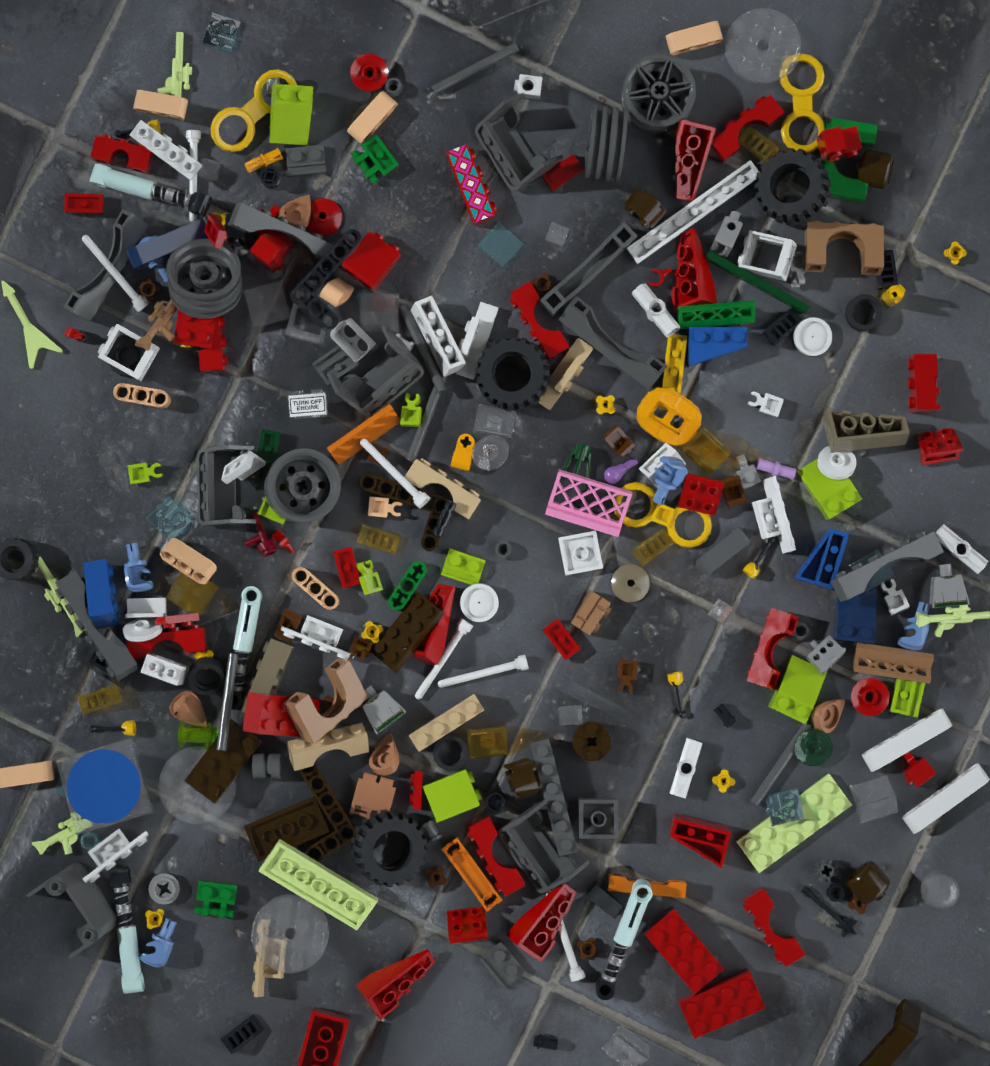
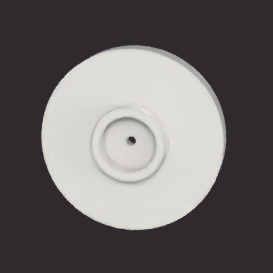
M807 318L801 321L795 328L794 343L801 353L808 356H817L824 353L830 347L832 332L824 320Z
M828 446L819 453L817 465L821 473L826 477L841 480L848 478L855 471L856 457L852 451L831 453Z
M476 583L467 587L460 599L463 614L475 622H483L492 618L497 612L499 605L498 596L494 589L483 583Z
M151 617L135 619L127 623L123 628L124 637L134 642L153 639L162 632V625H156V618Z

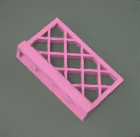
M559 469L545 515L619 537L633 492ZM560 477L569 478L572 484L563 487L560 483ZM586 483L590 490L581 493L577 485ZM574 487L578 495L570 499L566 490ZM602 488L607 491L608 496L600 499L596 491ZM562 493L566 499L562 503L553 500L554 496ZM593 493L597 501L588 504L584 496ZM619 494L627 496L626 501L619 505L614 496ZM579 498L585 505L580 509L575 508L572 504L573 501ZM611 498L615 507L606 510L602 502ZM599 504L603 512L595 514L590 508ZM618 510L621 515L620 520L611 519L608 513Z

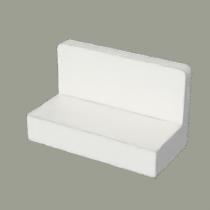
M667 443L639 468L656 488L659 485L655 482L657 477L655 467L659 470L664 468V464L660 461L662 456L678 458L686 465L678 452Z
M247 450L224 467L221 480L226 484L236 478L244 480L265 466L266 461L252 451Z
M166 598L127 599V614H125V618L167 616Z

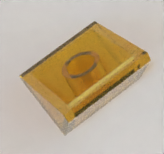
M705 427L701 428L682 449L709 476L732 453Z
M181 573L173 582L166 598L189 614L199 613L200 617L219 589V586L210 580L206 584H200L184 573Z
M505 725L467 729L471 759L509 754Z

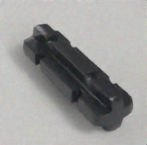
M450 500L446 502L445 510H442L437 521V527L435 526L433 534L438 537H442L445 531L444 528L447 527L452 516V511L456 508V503Z

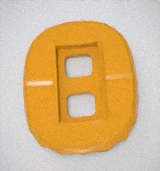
M657 387L653 391L648 392L637 408L636 418L639 425L656 439L671 446H681L688 443L695 436L701 426L702 415L699 408L684 395L667 387ZM659 405L668 409L663 418L654 414ZM675 415L684 419L679 428L670 424Z

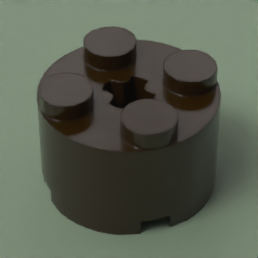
M639 186L624 202V210L631 217L636 215L639 218V224L647 230L649 227L653 228L668 211L666 208L661 210V203L646 190L642 193V187Z
M585 722L575 729L572 736V745L577 755L582 759L597 761L609 752L611 736L608 730L600 723ZM588 737H596V744L594 746L592 744L587 745Z
M525 757L504 765V768L508 769V771H505L510 790L511 792L515 791L517 795L514 797L516 802L537 795L542 790L540 780L536 779L534 775L536 767L533 760L530 761V759Z

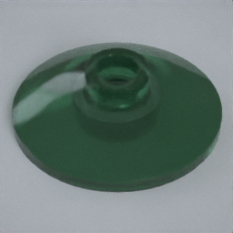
M820 729L803 731L797 737L794 744V752L797 759L807 766H819L825 763L830 758L833 750L830 737ZM810 743H815V747L809 748Z

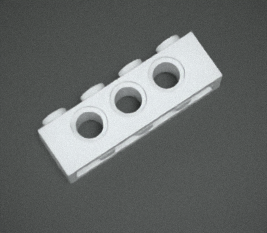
M429 296L415 302L410 311L443 376L446 377L460 371L466 362L433 297Z

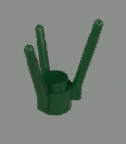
M577 443L576 447L572 448L571 454L562 470H567L575 456L574 459L577 460L574 474L578 475L581 462L586 461V478L590 479L591 447ZM585 483V491H588L589 486Z

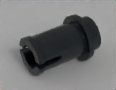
M723 703L713 710L724 723L723 726L729 728L736 722L735 716L731 715Z
M541 1034L535 1035L533 1046L537 1047V1049L540 1047L556 1051L558 1038L541 1036Z

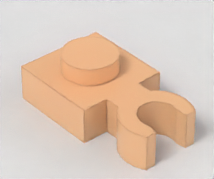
M370 497L368 516L387 518L389 512L399 517L401 513H396L394 507L402 506V503L394 502L389 504V498Z

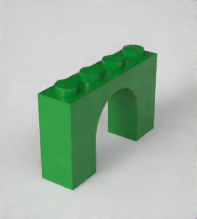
M832 118L830 123H826V130L839 126L842 129L857 126L861 145L872 148L875 144L878 125ZM820 160L831 180V186L829 187L831 196L827 198L861 204L866 200L868 184L857 179L844 177L837 171L834 162Z

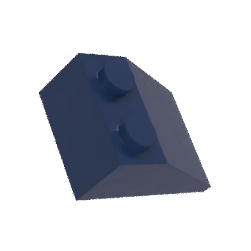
M867 585L863 593L842 602L836 596L833 639L874 643L877 586Z

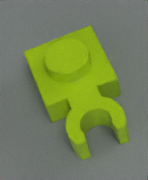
M407 393L405 400L408 405L402 406L400 425L402 427H420L422 408L417 407V405L420 403L421 397L419 394H416V399L410 401L411 395Z
M148 463L127 465L131 485L150 482V476L155 478L163 477V474L155 473V468L162 467L159 463L153 464L150 468H148Z
M368 560L365 562V565L364 562L358 563L357 568L362 573L359 580L364 595L382 591L383 587L378 572L373 573L372 570L373 562Z

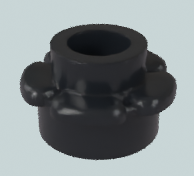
M831 883L826 890V895L831 901L837 902L844 898L845 888L841 884Z

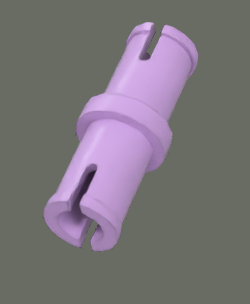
M759 458L756 464V470L772 473V476L778 475L793 480L796 474V468L782 465L778 461L771 462Z

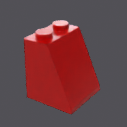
M369 231L360 244L343 261L341 266L343 271L375 293L401 258V254L397 246L392 243L390 245L383 241L385 238L377 232L373 234Z

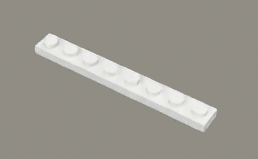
M751 160L627 247L626 250L638 265L756 181L758 169Z

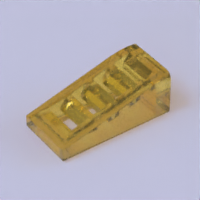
M751 126L738 139L742 146L765 164L769 162L767 158L771 155L774 157L780 149ZM750 133H751V134L754 135V136H753V137L749 140V142L747 143V142L745 141V139H746V138L750 135ZM757 138L759 140L758 143L754 147L751 146V144ZM763 143L765 146L761 151H758V147ZM769 148L771 151L765 156L763 153Z
M362 525L356 543L395 555L400 536ZM367 531H370L368 540L364 541ZM377 533L378 535L375 544H373L372 540L374 534ZM382 535H383V536H385L383 545H382V546H379L380 541H381V538H382ZM389 538H393L390 549L386 548Z
M662 528L635 547L631 553L643 567L672 546L674 541L666 530ZM659 535H660V536L662 537V539L665 541V543H666L665 546L662 544V542H661L660 539L658 538ZM652 540L656 542V544L660 548L659 550L652 543ZM646 545H648L649 548L652 550V552H653L652 555H651V553L648 551V549L646 548Z
M115 684L77 697L83 715L122 702L118 686ZM101 693L104 694V697H105V700H106V703H105V704H104V701H103V698H102ZM94 695L97 698L99 706L96 705ZM86 698H89L91 709H89Z

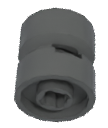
M253 754V779H264L266 776L270 779L281 778V754H269V756Z

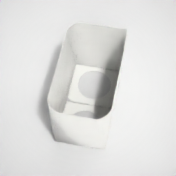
M352 318L339 322L330 333L331 338L354 362L362 359L376 345ZM346 325H349L357 333L354 337L345 335L344 329ZM362 338L367 343V351H362L358 348L359 339Z

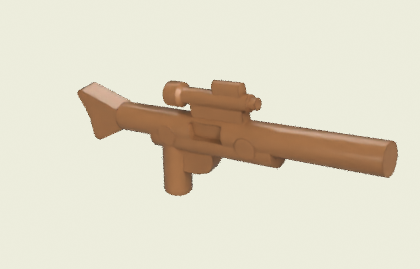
M171 300L167 306L164 305L165 301L155 304V311L148 317V321L153 322L155 317L157 320L147 334L136 341L135 346L149 351L151 340L156 333H161L169 341L173 340L175 335L170 331L173 324L170 319L177 308Z

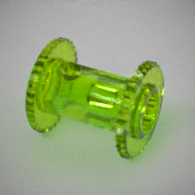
M182 721L178 730L179 747L183 748L184 742L206 744V749L208 750L213 738L212 724L208 723L207 728L185 727V721Z

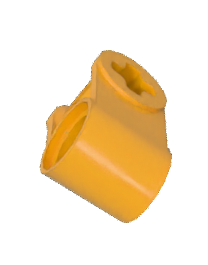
M462 434L459 436L453 453L451 468L469 472L475 446V440L471 435ZM468 437L469 441L471 442V445H467V447L464 448V445L461 443V440H465V438Z

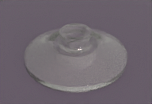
M485 436L473 448V461L482 470L497 469L507 460L509 446L501 436Z

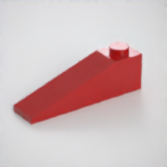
M692 228L679 235L676 256L679 259L678 268L674 270L676 282L671 292L673 312H678V307L717 303L715 284L697 230Z
M438 584L428 597V600L445 614L410 656L411 658L423 663L438 665L445 648L455 587Z

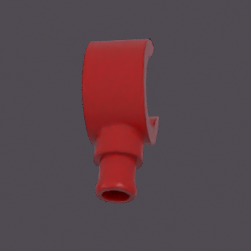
M668 267L661 271L658 269L651 270L652 273L658 274L661 280L658 283L648 281V285L659 287L663 283L664 277L672 273L671 268Z
M67 327L64 334L65 337L72 338L78 342L86 338L83 332Z
M279 529L272 535L279 545L286 551L288 550L290 554L295 551L290 541Z

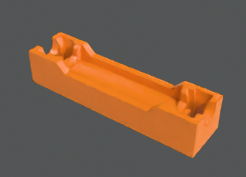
M458 837L442 847V851L487 912L493 906L503 901L500 894ZM458 843L460 849L456 848L452 851V854L447 851L450 846ZM492 894L496 895L497 898L488 905L485 903V899L488 900L493 896Z
M609 873L607 890L631 893L632 885L636 880L627 879L621 874ZM670 879L666 883L648 881L651 884L652 895L685 898L687 883L683 880ZM640 888L637 893L645 894L647 889Z

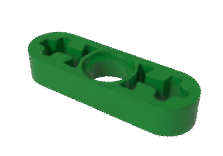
M416 561L411 564L388 600L391 609L399 611L405 607L427 573V567L423 562ZM422 565L423 573H418L415 577L419 579L417 583L412 578L407 577L409 573L411 575L414 574V566ZM406 580L413 583V589L409 592L404 591L402 588V584ZM398 589H400V591L403 594L408 595L407 599H405V597L403 596L400 601L402 605H397L396 607H394V602L392 601V599H397L400 594L397 593Z

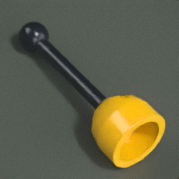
M158 119L147 123V125L161 134ZM133 129L126 131L116 130L114 135L119 138L122 135L130 134Z
M774 537L768 538V543L755 563H748L742 571L746 575L756 579L760 571L758 564L770 545L775 542Z
M682 671L667 674L668 681L676 689L680 711L678 716L684 718L686 713L683 711L679 685L683 682Z
M128 720L121 726L96 727L91 725L89 731L94 733L96 731L121 730L124 735L135 736L136 722L135 720Z

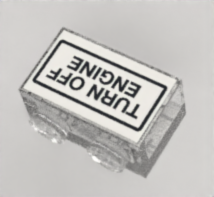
M322 389L311 390V393L304 394L303 391H293L292 395H287L289 418L291 420L329 417L327 393L323 392Z

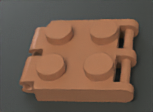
M364 772L363 778L359 777L349 815L353 816L354 814L369 819L371 818L370 814L373 812L379 814L381 810L386 809L390 811L396 787H393L394 780L381 776L380 783L376 782L378 775ZM355 809L366 811L367 814L355 811Z

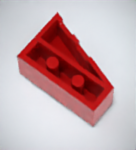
M271 231L270 234H262L250 249V252L256 261L275 273L276 270L280 271L284 266V259L296 242L284 233Z
M937 354L911 355L910 359L907 360V370H910V378L907 380V388L910 389L907 407L910 408V413H935L941 410V405L937 404V394L940 393L939 387H937Z
M674 813L669 830L670 837L690 850H694L703 858L710 860L722 869L731 836L730 826Z

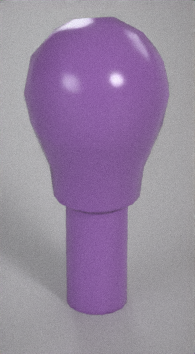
M633 457L624 464L607 468L604 473L605 480L608 483H617L628 469L638 464L637 459Z

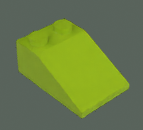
M272 85L269 143L308 145L313 104L312 86Z
M817 458L796 472L824 518L829 520L859 502L862 498L849 478L835 480L823 475L818 468Z
M792 655L768 707L806 724L827 672L824 675H820L819 671L811 663Z

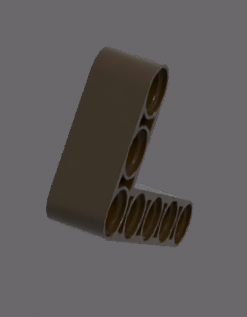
M365 474L360 478L359 484L364 491L418 508L414 504L411 494L407 500L400 498V492L405 489L400 483L372 474ZM366 478L373 479L374 484L371 488L364 487L363 482ZM384 484L392 486V491L389 494L382 493L381 489ZM425 492L430 497L427 505L420 509L428 511L430 514L421 539V545L424 550L432 552L437 549L441 537L433 534L430 523L434 519H439L442 513L436 509V504L440 501L446 503L448 500L444 497ZM429 537L435 540V545L432 548H427L424 544V541Z
M315 761L311 772H306L304 769H300L299 772L335 829L330 834L313 843L306 851L307 856L319 862L351 842L352 837L347 838L343 835L345 828H351L354 837H356L357 833L354 831L356 826ZM315 778L322 780V788H315L313 786ZM331 795L333 803L330 805L325 804L323 796ZM336 811L341 812L343 820H334L333 813ZM334 838L337 846L330 848L327 845V839ZM317 848L320 851V857H312L310 850Z
M903 999L896 1008L893 1027L858 1066H891L916 1038L919 1030L921 1009L907 999Z

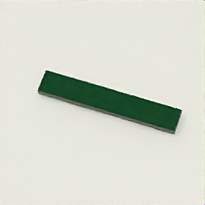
M709 250L706 256L708 262L802 314L808 311L809 305Z

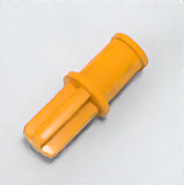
M276 148L266 154L261 153L259 157L245 162V168L248 173H251L260 168L268 167L267 165L282 160L283 157L279 148Z

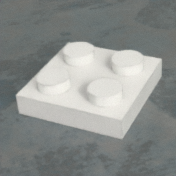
M596 531L558 538L565 576L603 568Z

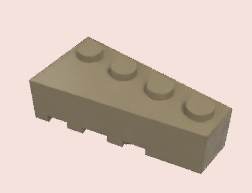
M826 408L823 417V424L831 453L905 445L910 434L906 417L884 414L874 416L866 412L856 414L847 410L837 412Z
M271 638L270 642L266 641L263 648L265 654L263 659L258 661L256 667L258 671L250 682L249 688L251 689L249 692L277 693L294 646ZM247 695L245 696L242 703L243 708L241 712L244 713L246 710Z

